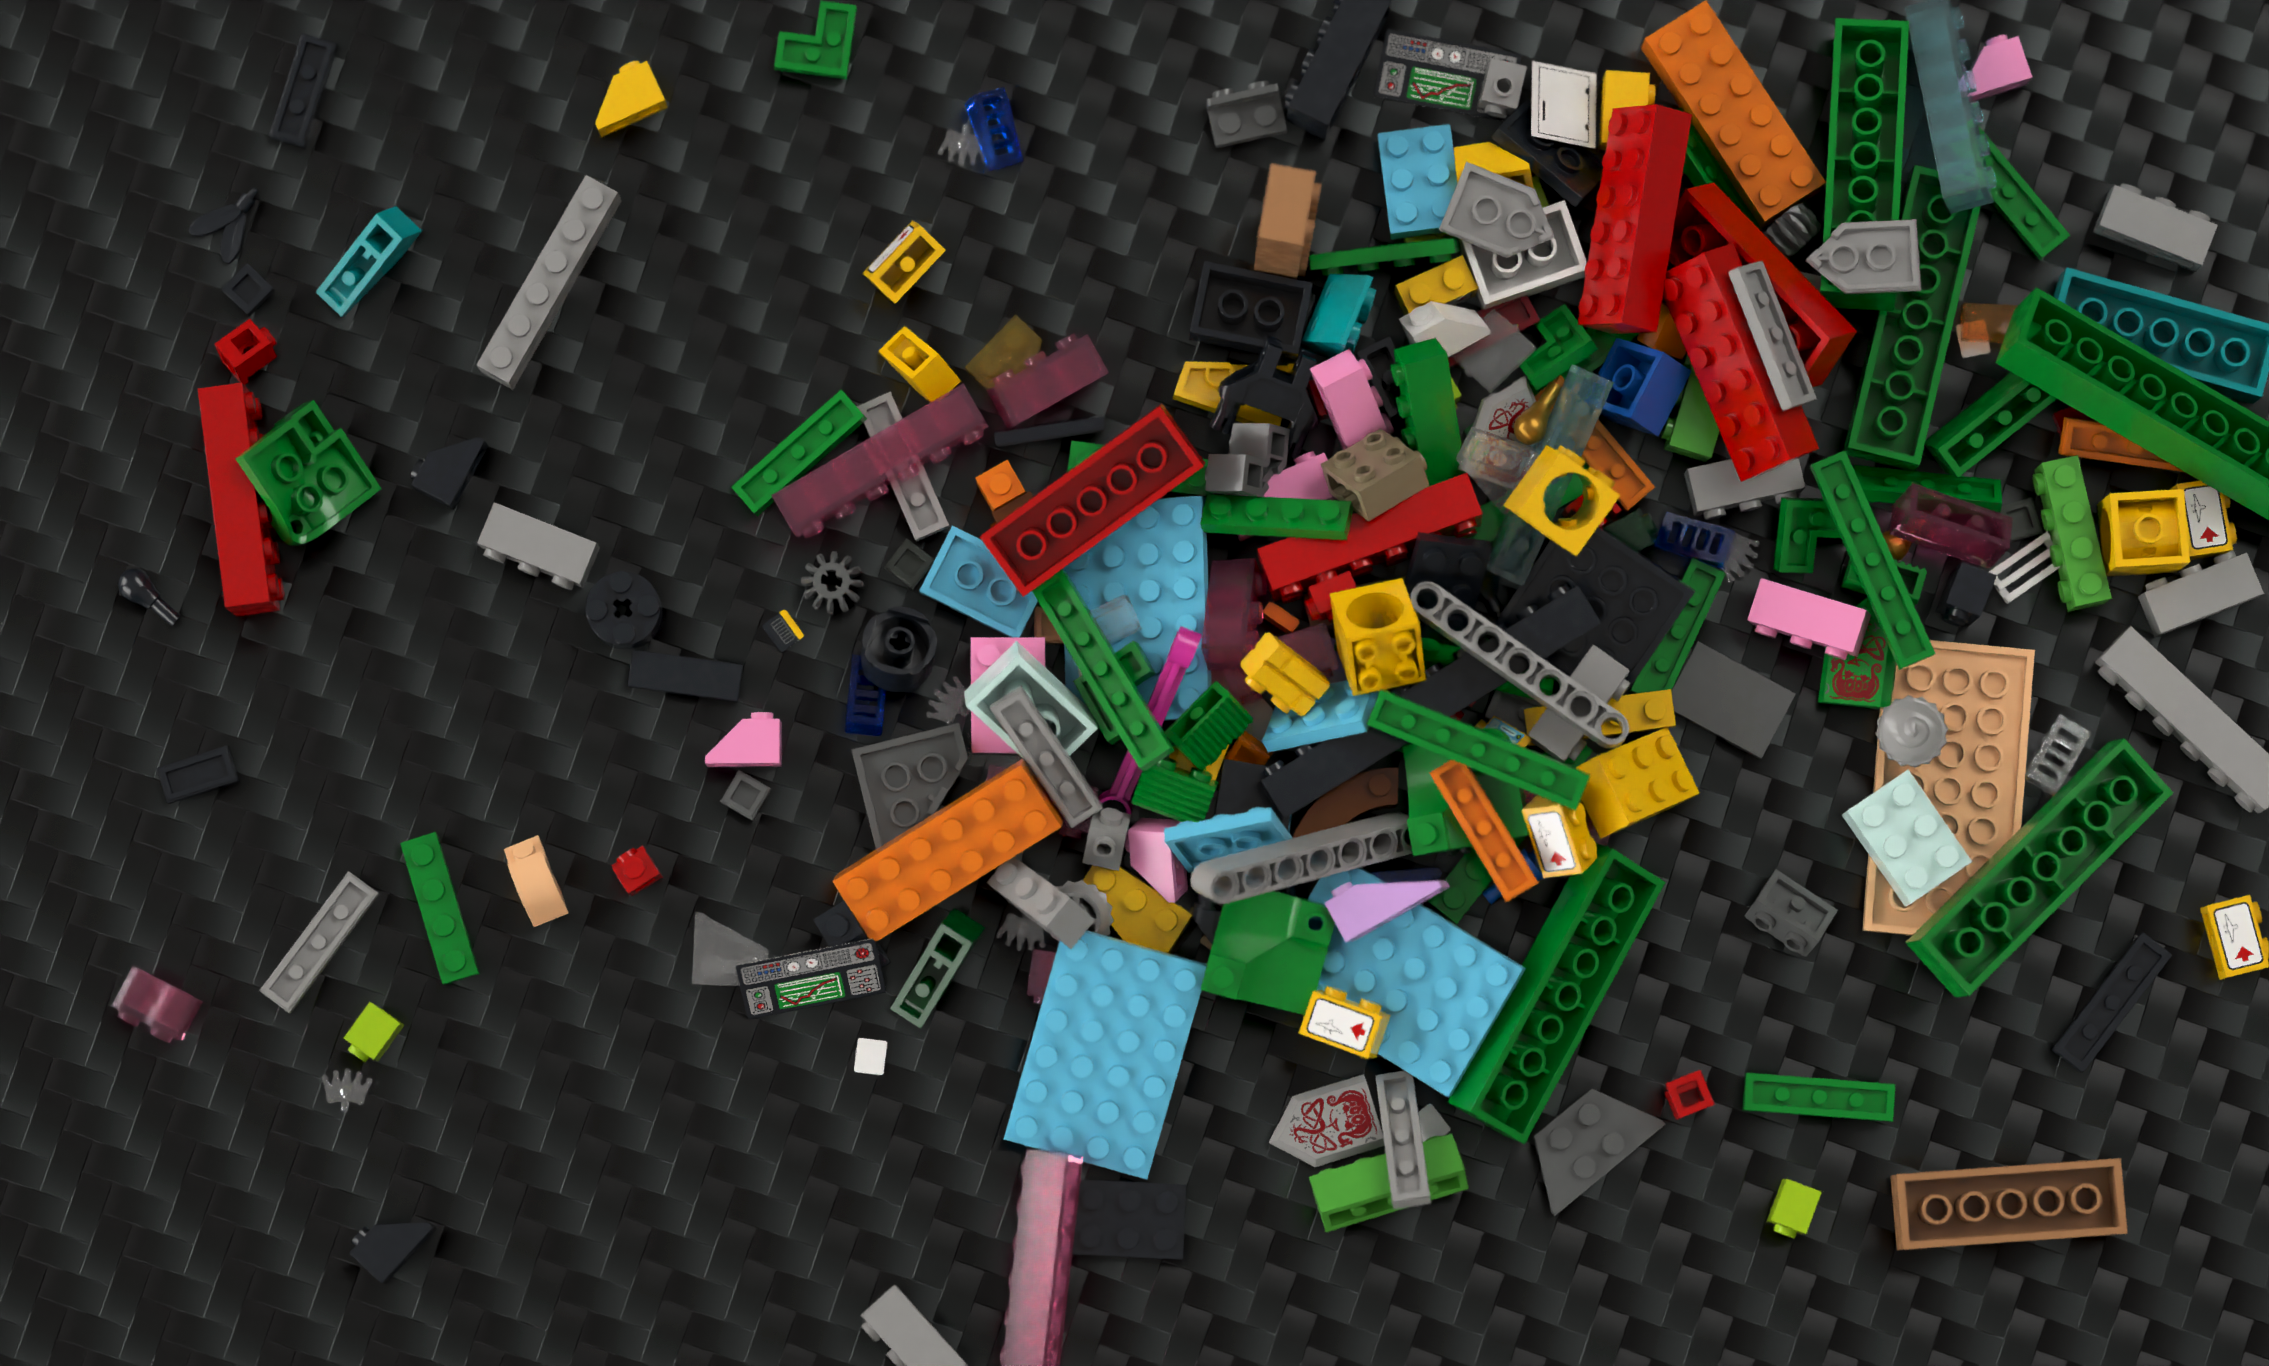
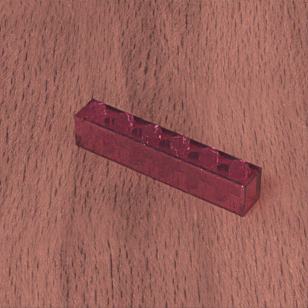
M962 384L771 496L793 534L797 538L801 535L809 538L825 528L823 523L836 516L837 520L853 513L857 509L855 504L861 500L868 498L869 501H872L884 495L888 491L887 485L897 479H900L902 483L915 477L920 473L918 467L930 460L933 464H936L952 454L951 448L957 444L964 442L965 445H969L980 439L984 435L982 430L987 428L988 425L965 385Z
M1026 1150V1158L1021 1166L1023 1178L1022 1195L1017 1202V1213L1019 1215L1018 1230L1013 1239L1014 1266L1008 1281L1011 1292L1009 1307L1004 1317L1006 1337L1005 1345L1000 1353L1002 1366H1060L1083 1156Z

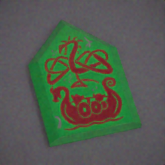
M1866 598L1856 606L1867 610L1871 614L1858 657L1848 654L1846 660L1824 653L1818 703L1884 709V707L1892 704L1897 663L1868 598Z

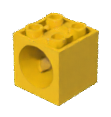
M1546 445L1503 506L1555 544L1577 556L1618 500L1620 494L1612 489L1615 482L1590 466L1587 470L1582 468L1586 461L1570 449L1560 445L1556 450ZM1567 473H1576L1584 487V499L1580 509L1571 518L1558 519V522L1550 521L1545 514L1543 500L1547 486L1554 478L1566 476Z
M2184 489L2110 493L2097 504L2101 555L2107 577L2174 573L2190 563Z
M1403 578L1330 593L1337 652L1353 696L1426 681L1419 621Z

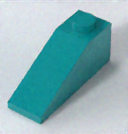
M397 206L376 213L317 289L316 293L341 317L345 316L397 263L422 230Z

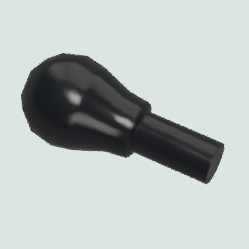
M131 568L121 574L117 584L119 592L123 597L147 609L151 608L171 626L178 621L181 615L161 598V594L155 588L146 572L139 568Z

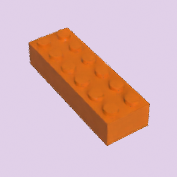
M1707 0L1644 39L1641 46L1642 51L1678 106L1682 107L1686 113L1692 114V124L1761 229L1781 217L1794 205L1805 202L1823 189L1826 181Z
M1021 759L836 874L832 882L868 938L875 939V942L1058 830L1061 828L1064 819L1027 762Z

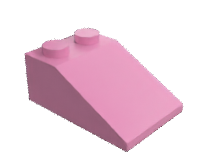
M1045 637L971 638V685L1016 641L1046 668ZM971 711L972 754H1017Z

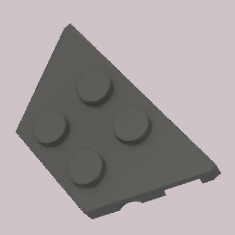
M1594 1089L1586 1092L1533 1136L1552 1214L1556 1216L1666 1124L1659 1118Z

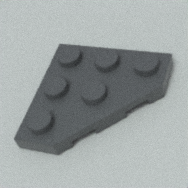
M959 723L851 749L875 848L878 849L938 811L968 761Z

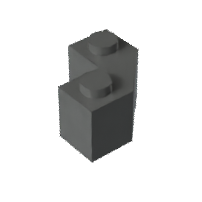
M1233 423L1232 435L1229 440L1230 454H1209L1208 466L1205 470V491L1220 495L1263 497L1269 489L1267 482L1273 474H1280L1286 467L1290 429L1270 423Z

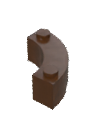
M1399 767L1375 769L1354 775L1328 791L1309 808L1301 819L1292 838L1348 824L1358 817L1376 810L1396 808L1398 805Z

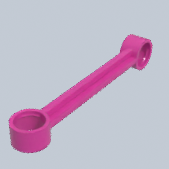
M1180 626L1167 660L1147 703L1160 727L1164 723L1184 674L1191 664L1202 635L1183 626ZM1127 750L1111 789L1103 792L1098 799L1101 803L1108 800H1117L1125 806L1126 813L1131 814L1132 804L1130 798L1143 770L1139 769L1129 750Z

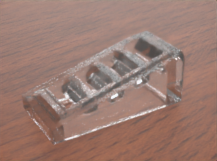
M2058 714L2028 764L2024 774L2025 780L2052 796L2057 794L2091 732L2065 716ZM2062 727L2079 737L2076 744L2058 733L2059 729ZM2053 740L2071 749L2070 754L2067 755L2051 745ZM2046 752L2064 762L2062 767L2044 757ZM2041 764L2057 774L2055 779L2037 769Z

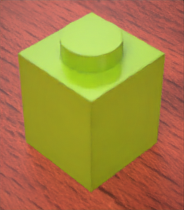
M369 1002L344 1037L345 1040L351 1043L348 1051L364 1062H367L369 1057L379 1062L404 1027V1024L376 1004Z
M1787 1178L1782 1179L1767 1222L1775 1224L1773 1231L1795 1239L1796 1233L1806 1234L1821 1191Z

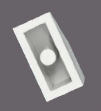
M1433 301L1413 309L1409 314L1399 319L1410 345L1436 338L1447 352L1448 357L1491 334L1489 327L1475 310Z

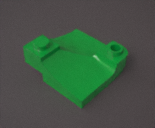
M314 400L296 407L275 423V426L260 440L235 458L268 506L272 514L270 524L281 540L290 546H299L316 539L382 489L342 428L334 430ZM291 522L296 526V533L293 532Z
M1481 729L1512 742L1509 736L1500 729ZM1415 744L1402 746L1409 799V819H1407L1413 856H1426L1473 847L1430 775L1431 771L1452 759ZM1470 767L1512 839L1529 836L1521 811L1526 806L1524 789Z
M1276 890L1225 903L1222 908L1200 990L1235 1000H1244L1305 1015L1312 993L1317 990L1334 929V920L1327 907L1321 903ZM1313 916H1318L1323 921L1322 927L1318 930L1310 928L1308 924L1309 919Z

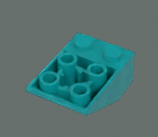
M1329 274L1301 341V347L1328 359L1348 349L1353 354L1359 340L1362 323H1366L1374 304L1377 291L1371 288L1374 277L1369 275Z

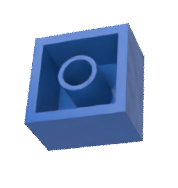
M1616 338L1584 403L1612 422L1659 436L1692 371L1662 351Z

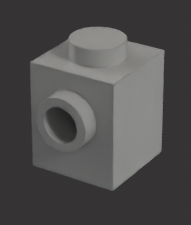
M1491 58L1486 67L1477 107L1485 108V113L1493 117L1506 118L1507 114L1511 115L1518 106L1527 66Z
M1103 808L1093 814L1083 863L1119 871L1131 814L1120 812L1114 808Z

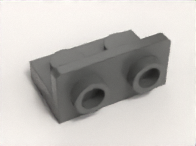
M1259 81L1248 85V90L1234 93V90L1229 88L1212 93L1213 98L1207 99L1206 108L1216 148L1287 133L1278 84L1270 85L1269 81Z
M1775 869L1755 902L1746 912L1745 918L1753 922L1759 930L1768 932L1783 942L1789 950L1806 957L1819 942L1838 910Z

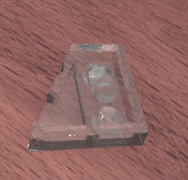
M1471 427L1456 460L1497 508L1507 515L1509 509L1503 505L1534 463L1538 452L1531 446Z
M695 912L693 985L740 986L736 972L737 965L769 959V950L706 915Z

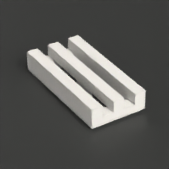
M2045 532L1989 571L1994 575H1998L2043 543L2047 547V550L2004 580L2000 581L1996 576L1993 585L2006 604L2060 568L2059 566L2054 567L2051 564L2011 593L2005 588L2050 557L2049 548L2053 544L2048 532Z

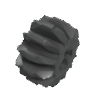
M1796 204L1777 219L1763 234L1790 261L1819 234L1822 225L1810 209H1807L1803 204Z
M836 551L831 552L829 563L825 562L822 554H818L816 558L820 564L819 568L810 563H807L805 566L806 570L814 575V577H802L801 584L814 587L806 590L803 595L806 600L818 596L813 604V608L817 611L827 602V613L829 615L834 614L835 603H839L841 610L847 612L849 609L845 602L846 598L855 603L860 600L859 596L851 591V589L864 588L863 581L852 580L859 576L862 571L859 566L847 570L852 562V558L848 555L838 564V553ZM829 575H836L838 581L842 582L841 587L835 586L836 591L830 592L827 585L823 584L824 579L829 581Z

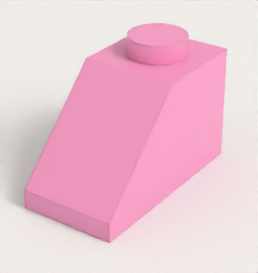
M2000 35L1985 42L1986 46L1978 54L1955 99L1957 106L2028 84L2032 74L2019 36L2008 39L2007 35Z
M769 712L751 713V719H742L705 756V764L707 767H782L781 720L773 719V713Z
M1140 818L1128 830L1125 841L1126 851L1130 852L1131 866L1167 902L1175 903L1188 890L1187 870L1165 843L1164 828L1177 826L1181 821Z

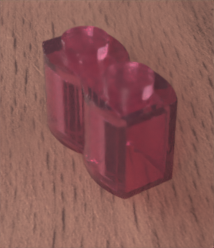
M133 966L112 1006L120 1010L117 1017L134 1026H138L139 1022L142 1021L153 1027L150 1034L170 1043L173 1038L180 1041L184 1039L203 1001Z

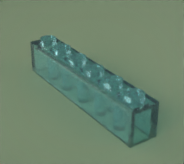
M1928 0L1906 6L1905 11L1907 21H1909V31L1943 199L1951 214L1993 203L1991 189L1997 187V182L1992 166H1986L1985 156L1991 154L1986 134L1980 135L1978 124L1984 123L1979 102H1973L1972 92L1977 91V84L1973 71H1967L1965 61L1970 60L1971 55L1966 38L1960 39L1959 29L1964 28L1961 10L1959 6L1953 8L1950 0Z
M1572 364L1551 410L1545 436L1536 444L1522 478L1546 445L1556 450L1561 445L1566 449H1570L1578 456H1582L1614 382ZM1567 473L1566 476L1554 478L1547 486L1543 500L1545 504L1544 511L1550 521H1553L1574 473ZM1508 509L1492 543V551L1486 570L1524 586L1546 536Z

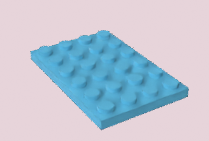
M1203 496L1158 499L1062 569L1067 572L1115 653L1132 641L1139 643L1156 673L1137 686L1146 704L1164 667L1179 627L1183 626L1202 634L1195 655L1184 674L1164 721L1177 720L1212 685L1207 533H1204L1200 525L1206 497ZM1064 645L1065 685L1086 705L1073 682L1079 677L1078 666Z
M1360 867L1320 878L1308 900L1325 905L1326 901L1333 898L1331 892L1334 889L1350 881L1353 886L1357 884H1380L1386 882ZM1420 904L1354 942H1345L1334 922V929L1317 990L1325 991L1326 986H1331L1347 992L1346 999L1360 1003L1361 998L1381 1004V1012L1391 1016L1378 1054L1443 1095L1451 1097L1526 968ZM1313 916L1309 919L1308 924L1310 928L1318 930L1322 927L1323 921L1320 917Z
M1086 931L1072 949L1059 941L1004 1139L1147 1180L1200 997V989L1207 964L1091 931Z

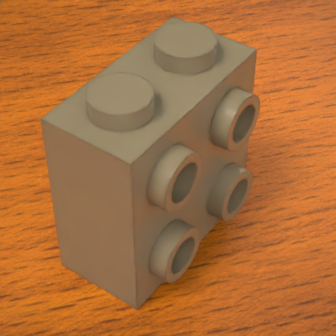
M1382 429L1367 434L1359 442L1337 452L1332 458L1320 464L1329 493L1339 501H1351L1353 511L1367 521L1376 518L1429 486L1425 473L1427 463L1421 453L1417 450H1411L1404 445L1401 439L1392 437Z

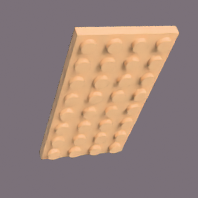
M1930 640L1936 653L1934 656L1899 670L1898 665L1896 666L1892 702L1894 699H1903L1910 695L1914 698L1924 697L1927 702L1935 703L1938 711L1945 715L1944 723L1949 728L1945 735L1947 743L1941 748L1940 756L1934 757L1930 764H1920L1915 768L1910 765L1900 766L1896 761L1888 759L1886 752L1879 748V739H1877L1873 793L1906 770H1909L1972 862L1905 907L1868 854L1862 931L1912 936L2021 829L2035 650ZM1880 709L1879 718L1882 716L1883 709Z

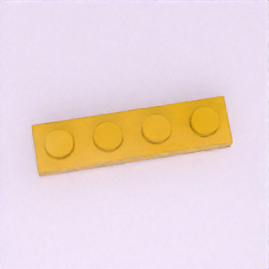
M1671 689L1623 695L1618 701L1611 698L1608 702V705L1616 709L1627 719L1629 724L1628 733L1676 727ZM1534 707L1523 710L1527 736L1547 709L1546 707ZM1607 721L1601 725V731L1605 737L1621 735V727L1618 723ZM1584 735V737L1582 738V740H1584V739H1590V738L1587 737L1586 735ZM1532 742L1528 744V747L1536 746Z

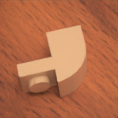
M534 836L505 848L504 851L510 874L533 926H539L568 914L561 889L550 868L539 836Z

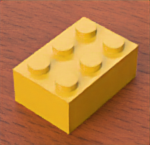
M1668 727L1600 754L1576 767V769L1591 774L1581 800L1600 839L1667 811L1700 794Z

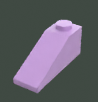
M1350 881L1334 889L1331 892L1333 898L1326 901L1325 905L1345 942H1354L1448 889L1450 886L1447 881L1357 884L1354 886Z

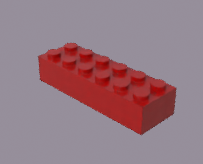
M1658 104L1613 108L1608 124L1609 135L1606 153L1602 161L1601 184L1596 198L1597 208L1594 225L1591 230L1589 257L1585 266L1583 294L1579 303L1578 325L1611 334L1657 332L1692 114Z
M1714 182L1686 189L1677 205L1669 261L1676 267L1704 252L1731 243L1734 244L1743 266L1763 260L1812 387L1822 385L1857 330Z
M1731 243L1704 252L1668 270L1664 280L1663 297L1739 479L1743 482L1819 449V446L1802 406L1782 411L1778 398L1775 395L1771 380L1728 273L1737 267L1743 266L1734 244Z
M242 382L198 388L225 608L236 617L280 611L279 601L285 600V592L282 578H277L275 572V564H280V553L278 544L273 542L270 528H273L270 524L272 514L235 459L264 436V434H259L256 420L262 419L260 400L255 398L254 393L250 392Z
M1161 403L982 533L980 539L1024 597L1204 467L1205 462Z
M1465 473L1422 489L1370 521H1367L1357 513L1352 514L1347 540L1289 537L1258 548V559L1273 601L1282 599L1283 604L1302 598L1304 596L1302 591L1308 590V587L1349 570L1353 578H1359L1373 571L1372 566L1386 561L1387 566H1391L1408 559L1407 553L1413 551L1418 532L1469 538L1477 534L1476 528L1482 524L1483 513L1469 476Z

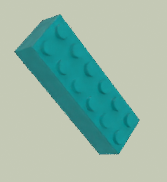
M2068 267L2059 275L2054 298L2226 397L2251 404L2256 403L2262 398L2269 373L2268 323Z

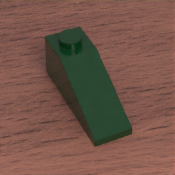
M954 908L940 924L890 1009L921 1029L964 964L985 927Z

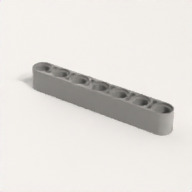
M1423 582L1413 589L1410 600L1417 618L1600 746L1614 749L1625 741L1629 732V724L1627 719L1616 709L1437 584ZM1430 592L1436 596L1438 603L1433 609L1425 610L1417 604V597L1421 593ZM1455 613L1464 615L1467 618L1468 626L1462 631L1452 630L1447 624V619ZM1484 635H1491L1497 639L1499 647L1492 653H1486L1479 648L1478 640ZM1521 656L1528 661L1529 670L1524 674H1515L1509 668V661L1513 657ZM1545 678H1553L1559 683L1560 692L1554 696H1547L1541 692L1539 683ZM1577 699L1585 700L1590 705L1591 713L1584 718H1579L1571 712L1570 704ZM1607 721L1618 723L1621 727V736L1616 739L1606 738L1602 734L1601 725Z
M1394 811L1200 863L1194 869L1191 875V884L1196 892L1215 902L1225 904L1412 854L1407 825L1409 815L1400 811Z

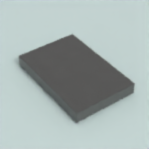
M1699 641L1671 690L1674 714L1760 760L1796 693Z

